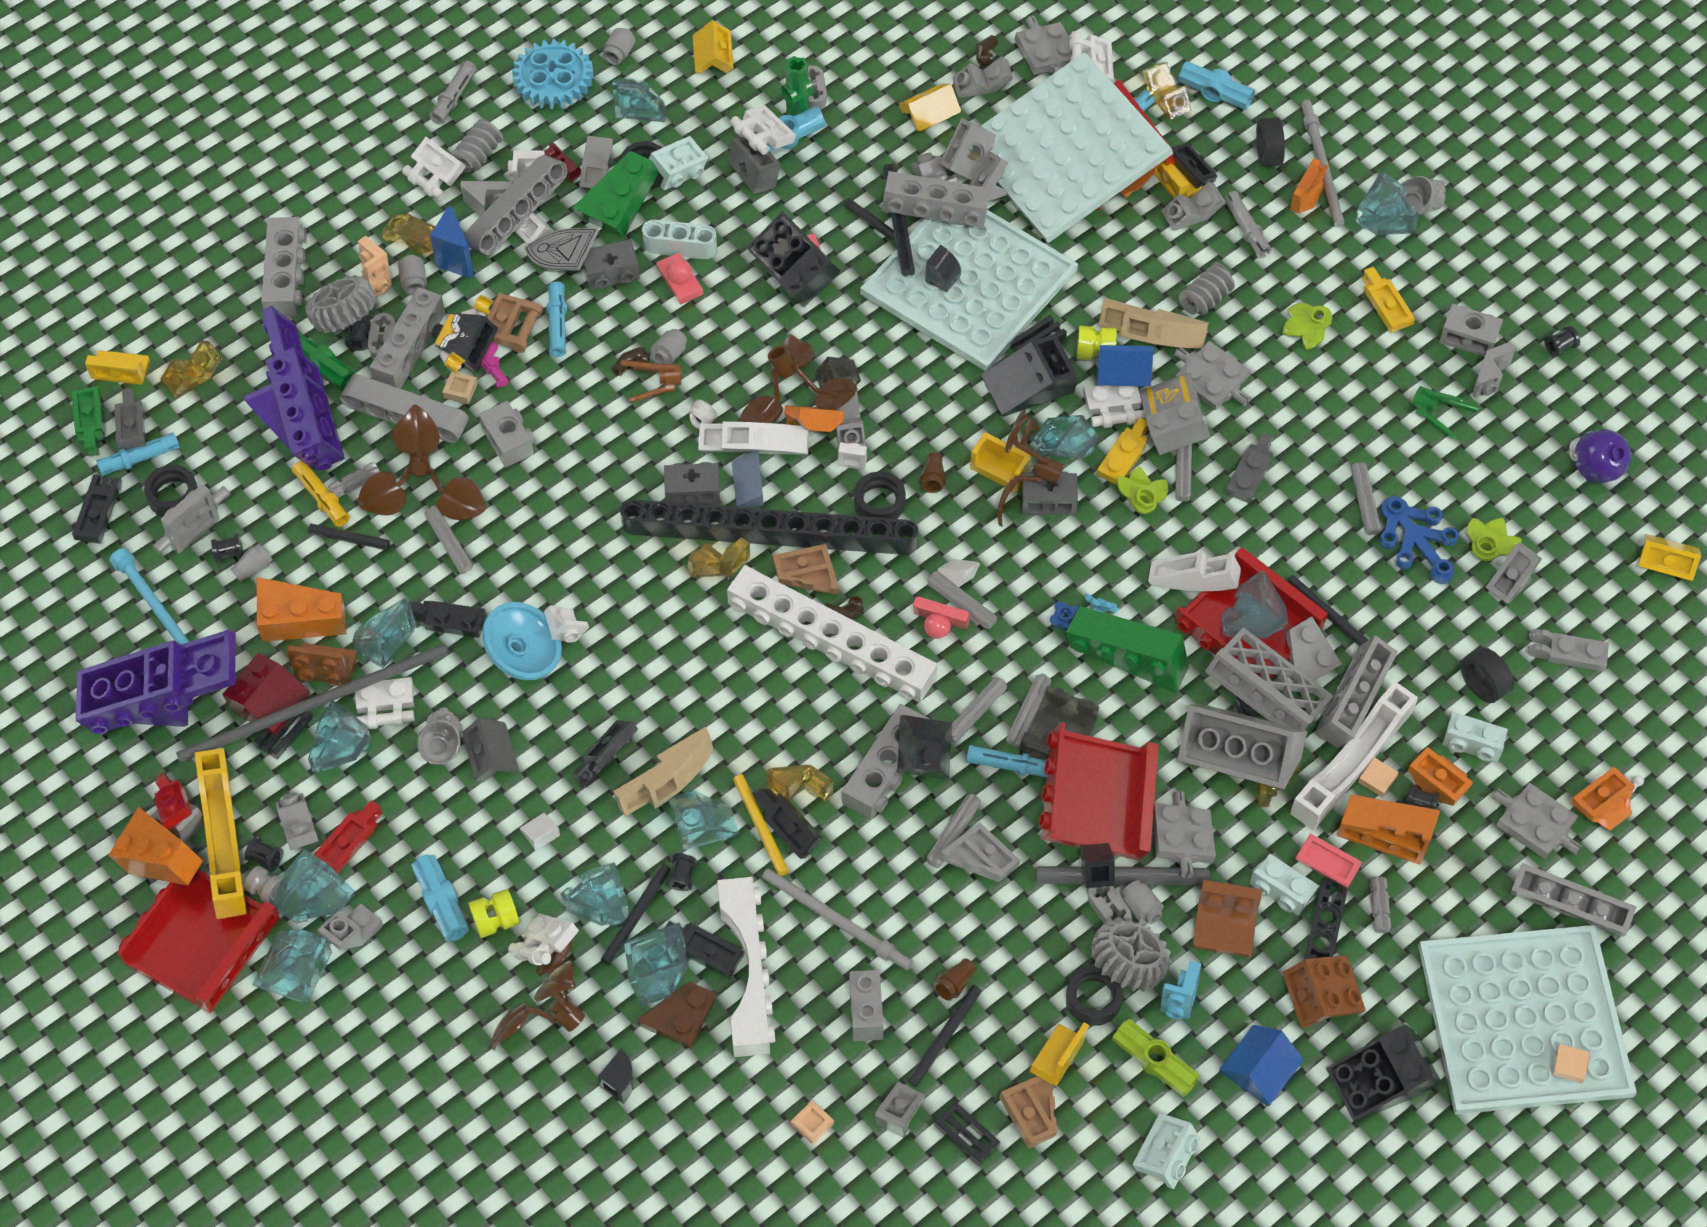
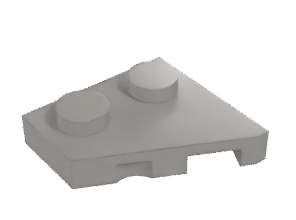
M1313 617L1308 618L1286 632L1287 644L1290 648V663L1313 681L1342 664Z
M980 822L944 848L939 855V858L944 862L996 882L1001 881L1018 868L1021 861Z

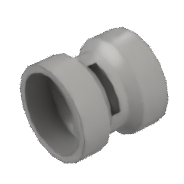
M256 866L247 876L243 889L251 895L258 894L263 902L267 901L270 904H274L281 896L286 882L277 875H269V871L262 866Z

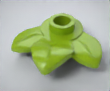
M1297 303L1287 309L1291 318L1284 324L1282 331L1284 336H1302L1303 345L1306 350L1316 347L1324 340L1325 329L1332 323V313L1327 307L1321 305L1312 307L1307 303ZM1317 315H1323L1321 319L1314 318Z
M1140 466L1130 474L1129 478L1118 476L1117 478L1119 491L1130 500L1132 507L1140 513H1151L1156 508L1157 503L1164 501L1167 497V480L1151 482Z
M1473 518L1467 527V535L1473 542L1472 552L1475 557L1483 561H1491L1498 555L1508 556L1515 545L1522 542V539L1519 537L1507 536V528L1503 518L1492 520L1485 525L1478 519Z

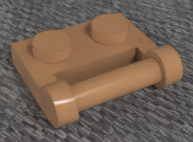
M498 293L487 317L498 327L492 342L510 347L515 352L523 353L527 347L526 341L535 321L542 315L543 307L536 302ZM521 311L527 313L518 335H511Z

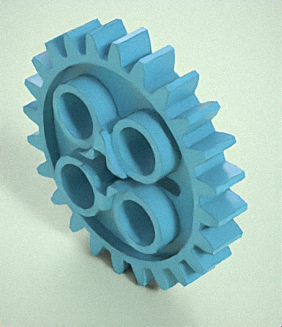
M555 39L552 40L551 44H547L543 40L542 46L539 47L536 43H533V50L525 48V55L518 54L519 61H514V69H512L514 87L517 89V94H522L524 101L530 98L531 105L539 102L540 108H543L545 104H549L550 109H553L555 104L563 108V102L573 105V98L581 100V93L587 94V87H592V79H594L592 61H589L588 54H583V48L575 49V43L566 46V40H563L560 44H557Z

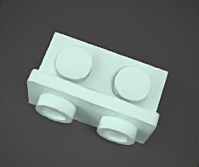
M688 136L652 152L649 160L653 161L660 174L664 177L660 187L666 190L671 187L676 188L688 179H696L701 176L708 157L695 141Z
M1452 712L1442 745L1449 747L1455 752H1465L1475 755L1483 761L1498 763L1503 752L1508 729Z
M1271 854L1268 855L1259 869L1256 868L1249 883L1253 888L1262 889V896H1269L1284 911L1293 912L1297 916L1301 914L1319 888V885Z
M1159 1113L1132 1165L1136 1171L1163 1179L1168 1188L1174 1189L1178 1181L1183 1178L1186 1165L1192 1154L1197 1151L1200 1137L1190 1122Z

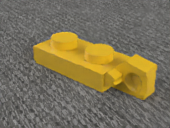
M1374 267L1364 270L1362 280L1365 284L1363 287L1365 294L1389 332L1392 333L1413 325L1415 317L1392 281L1386 278L1381 279Z
M1139 418L1132 430L1126 428L1121 433L1097 469V476L1117 485L1118 476H1128L1146 448L1148 437L1145 436L1148 431L1146 420Z

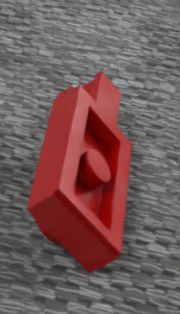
M164 772L155 778L156 785L160 790L154 793V799L161 824L167 830H170L192 815L185 788L177 779L171 781Z
M370 800L361 812L358 810L354 813L350 812L314 853V860L335 875H338L374 833L378 826L376 821L382 815L380 806Z

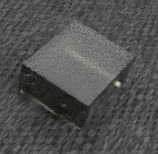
M1047 686L1044 699L1028 733L1025 732L1021 739L1019 754L1027 753L1030 754L1029 757L1047 760L1050 748H1047L1048 734L1061 722L1065 723V731L1090 736L1098 720L1100 707L1089 699H1080L1069 695L1068 692L1061 688L1054 689Z

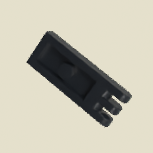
M93 475L72 532L74 540L101 544L122 485L121 478H114L111 485V477L104 476L101 482L100 475Z

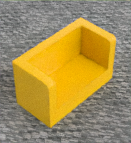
M984 432L971 451L970 469L1006 487L1014 476L1030 473L1032 456L1014 446L1011 447L1009 453H1006V442ZM1022 481L1017 483L1013 491L1018 492Z

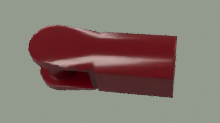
M555 143L549 144L547 150H541L547 156L552 158L556 156L554 159L566 165V179L572 183L580 177L581 168L566 156Z

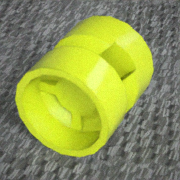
M1079 326L1077 360L1092 361L1094 357L1098 356L1100 345H1116V328L1101 327L1099 331H1096L1094 326Z
M508 889L492 894L490 900L482 897L468 903L480 938L495 934L499 927L506 930L520 925L518 914ZM494 910L496 917L488 918L487 914Z

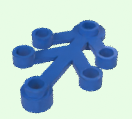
M1393 496L1385 499L1381 506V512L1387 522L1385 531L1380 538L1381 546L1386 549L1395 547L1398 539L1395 531L1397 523H1399L1405 532L1401 551L1396 558V565L1400 569L1411 567L1414 560L1412 549L1413 544H1415L1432 566L1430 571L1431 579L1438 584L1450 582L1454 573L1453 565L1448 560L1441 559L1426 539L1442 542L1446 546H1453L1457 542L1458 531L1452 527H1447L1441 531L1415 525L1410 519L1426 521L1427 524L1436 526L1441 522L1443 516L1442 511L1437 507L1422 510L1409 507L1407 502L1400 497ZM1431 514H1434V515H1436L1438 518H1432V517H1430V515H1431ZM1445 535H1452L1453 539H1449ZM1385 537H1389V538H1391L1393 541H1391V542L1386 541V540H1385ZM1400 558H1407L1409 562H1403Z

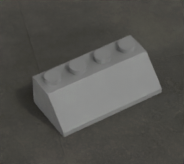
M1205 704L1189 705L1177 761L1285 789L1302 758L1307 731Z

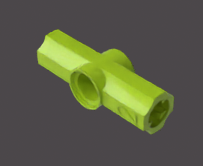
M1131 1019L1124 1021L1112 1038V1041L1141 1063L1146 1073L1159 1077L1182 1097L1187 1095L1200 1079V1074L1174 1055L1166 1042L1154 1039ZM1158 1054L1163 1060L1155 1062L1151 1060L1149 1055Z

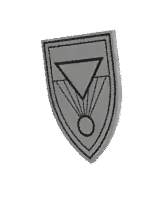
M598 228L561 229L539 237L524 248L530 260L541 268L548 270H580L599 230Z

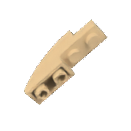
M1108 298L1103 301L1099 326L1116 328L1117 331L1121 332L1120 336L1183 348H1203L1209 324L1208 322L1162 309L1154 312Z
M704 727L658 754L659 764L613 791L619 810L624 816L629 815L649 802L656 809L692 781L705 765L714 749L707 728Z

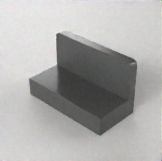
M479 717L462 731L475 781L485 782L497 771L515 773L519 770L505 722Z

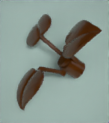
M789 334L782 346L773 348L767 356L773 368L770 373L773 377L774 398L762 396L754 399L745 407L736 422L773 423L780 417L783 407L778 403L780 400L778 376L788 378L796 372L816 394H819L814 401L819 409L835 410L840 408L855 395L858 388L855 383L844 378L828 380L822 389L817 388L800 369L812 359L814 355L812 346Z
M413 404L408 412L397 422L393 430L395 445L402 452L410 453L408 468L405 469V473L398 482H396L394 475L388 471L378 472L369 477L360 490L358 497L359 507L378 515L395 514L405 504L406 493L400 486L404 484L408 476L413 474L421 477L428 473L438 491L442 493L437 499V508L444 516L453 520H468L477 517L486 510L481 490L474 481L466 477H455L449 480L445 489L441 486L434 473V469L430 467L431 457L429 454L435 451L439 445V430L429 414L418 405Z
M1025 409L1020 412L1015 420L1006 442L1005 452L1009 453L1012 445L1034 457L1036 462L1032 472L1036 473V476H1014L1013 479H1010L1000 497L997 508L998 524L1003 527V506L1008 495L1018 482L1034 481L1040 484L1042 479L1057 484L1064 464L1048 457H1043L1027 447V442L1040 430V427L1035 417L1031 416L1029 419ZM1028 420L1019 442L1017 434L1022 424Z
M573 939L561 953L554 951L551 954L549 964L538 965L536 973L539 976L547 973L549 977L537 990L534 999L539 1002L553 996L555 1000L549 1007L551 1014L532 1006L527 1007L525 1003L517 1005L498 1023L491 1043L494 1051L499 1043L506 1040L522 1026L529 1014L533 1013L541 1016L552 1024L557 1021L568 1032L573 1031L583 1021L585 1014L572 1002V999L565 992V990L576 987L573 977L574 964L571 961H567L560 965L568 956Z

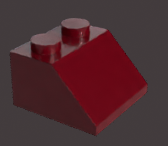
M257 653L236 677L235 685L229 686L222 695L235 715L252 722L304 701L309 696L310 691L279 663ZM287 720L265 728V730L275 735Z

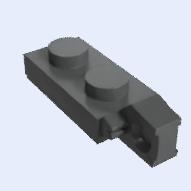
M133 388L122 389L123 403L115 404L116 444L118 450L146 446L142 401H136Z
M1263 433L1257 446L1250 444L1238 464L1225 494L1249 504L1251 503L1271 464L1273 452L1268 450L1271 446L1272 436Z

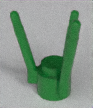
M1422 386L1417 389L1412 401V406L1417 407L1416 414L1425 417L1452 439H1455L1457 435L1427 411H1434L1438 401L1476 412L1480 410L1478 406L1463 402V399L1460 397L1432 391Z

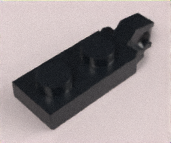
M424 601L423 604L408 602L405 610L407 620L418 621V625L424 626L425 630L479 638L486 616V611L483 608L437 601Z
M616 720L581 758L583 762L571 774L581 787L587 788L597 780V773L601 772L602 768L610 765L614 760V755L631 742L633 734L638 730L637 726L631 721Z
M769 788L761 789L754 798L765 809L763 811L765 816L763 819L800 859H806L823 837L782 794L776 795Z
M669 921L663 930V936L674 943L672 946L679 953L729 980L744 957L743 950L695 924H692V926L686 924L682 928Z

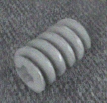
M479 119L478 122L474 123L467 135L463 137L456 149L452 151L451 155L466 166L462 172L471 173L472 170L479 171L481 164H484L487 161V157L491 156L492 150L497 148V143L502 142L503 135L489 121Z
M1215 262L1179 294V302L1188 313L1205 315L1208 313V309H1212L1215 303H1219L1222 297L1228 295V291H1232L1235 288L1234 279L1223 264Z

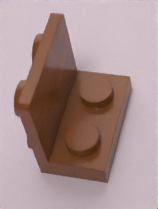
M302 643L301 647L289 645L286 651L296 678L307 682L313 680L324 681L334 686L346 684L352 680L358 659V654L355 650Z
M1203 880L1199 893L1193 947L1251 957L1262 889Z
M1347 956L1305 959L1282 972L1301 1028H1309L1329 1017L1361 1014L1366 1011Z

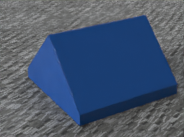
M452 206L448 207L430 234L436 267L472 278L474 274L468 243Z
M1100 345L1095 366L1097 385L1151 387L1153 346Z
M1253 1025L1219 1069V1072L1261 1102L1270 1106L1301 1065L1303 1058L1283 1031Z

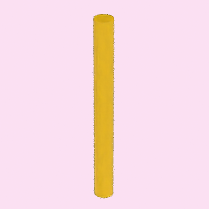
M739 774L733 778L736 788L777 874L784 876L789 870L763 819L764 817L744 775Z

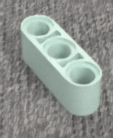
M650 220L642 227L643 245L648 253L668 256L680 253L682 257L710 259L717 253L716 231L711 226Z

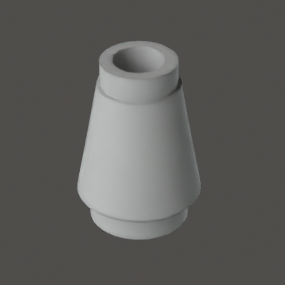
M258 543L255 547L251 545L230 570L242 582L244 579L270 567L268 564L273 559Z

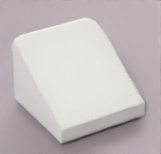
M533 212L515 230L527 244L554 231L541 217Z
M953 559L939 567L938 572L959 587L974 578L980 563Z
M545 813L520 827L521 832L535 851L560 836L558 826Z

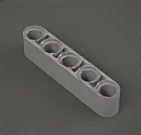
M547 155L538 157L468 228L465 233L468 246L482 254H492L563 182L567 175L566 165Z
M357 374L351 376L339 397L346 407L393 424H397L411 406L416 404L433 419L439 430L440 440L449 443L458 442L469 422L468 415L458 408Z

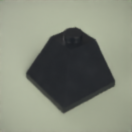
M900 715L897 772L945 780L949 779L952 723Z

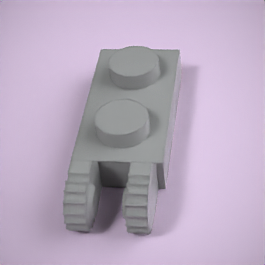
M1533 629L1529 634V639L1533 642L1546 644L1529 645L1528 654L1531 657L1601 672L1605 671L1607 667L1608 642L1551 633L1548 630Z

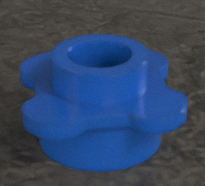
M1057 602L1054 607L1055 613L1050 617V623L1058 629L1066 631L1079 607H1070L1065 605L1064 602Z

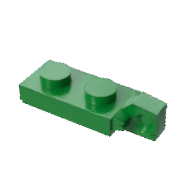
M96 386L73 390L71 394L74 427L79 444L84 443L88 457L99 455L98 440H104L100 389Z

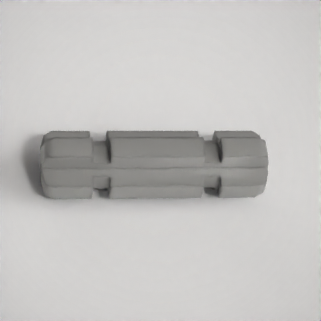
M371 462L364 466V470L360 468L342 477L341 482L337 480L329 484V491L336 494L339 498L345 495L344 492L346 490L350 492L364 485L369 477L380 472L379 468L374 462Z
M1373 877L1370 881L1373 918H1375L1373 923L1376 933H1388L1391 929L1389 898L1386 891L1388 887L1385 877Z

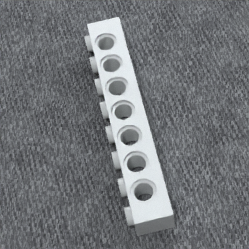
M746 565L743 566L727 589L728 604L734 610L753 616L759 623L763 625L768 624L778 629L786 637H794L807 648L823 652L832 661H840L850 666L857 674H865L873 678L879 685L898 691L901 696L908 700L914 699L921 703L937 678V663ZM756 597H762V598H764V599H762V600H755L754 598H756ZM780 609H785V610H787L786 612H783V613L778 612V610H780ZM805 621L811 622V624L809 625H803L801 623ZM827 634H834V635H836V636H834V637H826L825 635H827ZM857 646L859 649L852 650L849 647ZM879 658V659H883L884 661H883V662H875V661H873V660ZM900 671H906V672H908L909 674H907V675H900V674H898V672H900Z

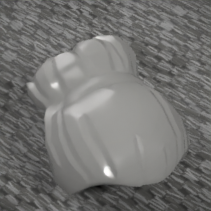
M1423 176L1407 179L1401 183L1396 192L1395 205L1401 213L1408 216H1418L1431 210H1438L1445 201V183L1441 180L1428 179Z
M441 708L427 717V725L420 731L417 738V748L421 757L432 765H443L453 760L459 752L461 744L462 724L453 712L447 708Z

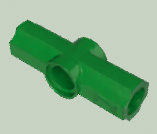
M793 56L787 59V65L785 66L786 83L780 87L782 96L786 101V115L791 116L808 110L809 96L814 94L812 83L808 78V62L804 57Z
M298 332L304 355L318 365L321 377L339 390L344 389L351 376L355 374V370L337 359L328 346L323 343L315 344Z

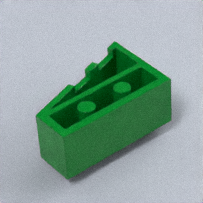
M629 151L572 209L580 219L624 238L659 171L652 160Z

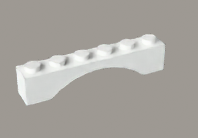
M1394 681L1364 720L1354 739L1350 740L1338 755L1318 775L1312 778L1298 794L1290 814L1314 831L1368 767L1373 758L1379 754L1410 717L1418 697Z
M753 877L717 880L721 920L732 929L740 940L749 965L746 991L740 1005L731 1016L734 1057L770 1054V1043H775L774 1024L768 1025L767 1015L772 1014L771 996L765 997L764 987H769L770 985L768 968L762 969L761 959H767L765 941L759 942L758 932H764L762 914H756V905H761L760 887H754Z

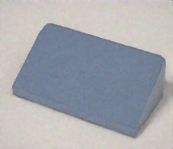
M754 451L731 461L736 507L763 506L758 451Z

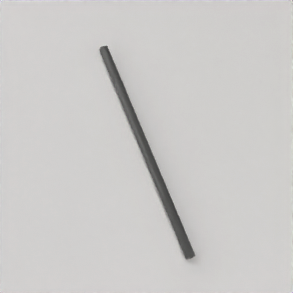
M444 644L180 750L176 752L178 760L182 763L194 758L195 752L214 750L448 654Z

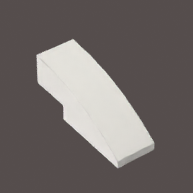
M1200 551L1152 561L1148 581L1151 585L1184 591L1238 588L1241 568L1233 553L1206 558L1204 552Z

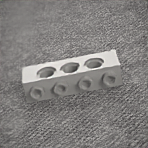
M889 171L882 211L984 228L990 188Z
M299 217L267 219L262 305L263 309L273 306L285 317L298 316V306H302L303 303L302 291L299 290V285L304 284V272L301 269V264L305 263V250L302 248V243H306L307 234L306 228L301 227Z
M419 287L417 288L370 366L373 380L401 389L430 341L433 327L436 324H440L445 316L442 295Z
M1376 635L1360 645L1315 733L1336 748L1354 739L1398 651Z
M901 703L842 790V804L872 820L876 812L881 813L888 802L887 796L891 789L895 791L903 778L902 773L897 772L899 747L897 740L899 739L900 715L929 719ZM886 760H891L894 762V764L885 765L882 762ZM871 782L879 783L880 786L870 787L867 784Z
M1524 863L1520 866L1510 892L1512 895L1590 925H1595L1598 928L1622 937L1627 934L1637 906Z

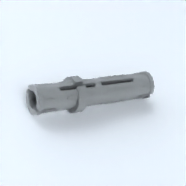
M463 61L445 92L440 93L438 96V102L429 114V118L434 123L443 124L449 112L457 106L459 96L477 70L472 62Z
M1229 192L1232 200L1225 195V204L1243 231L1244 240L1250 243L1257 258L1266 257L1263 250L1265 249L1269 255L1272 248L1264 238L1261 226L1256 225L1239 197L1238 192Z

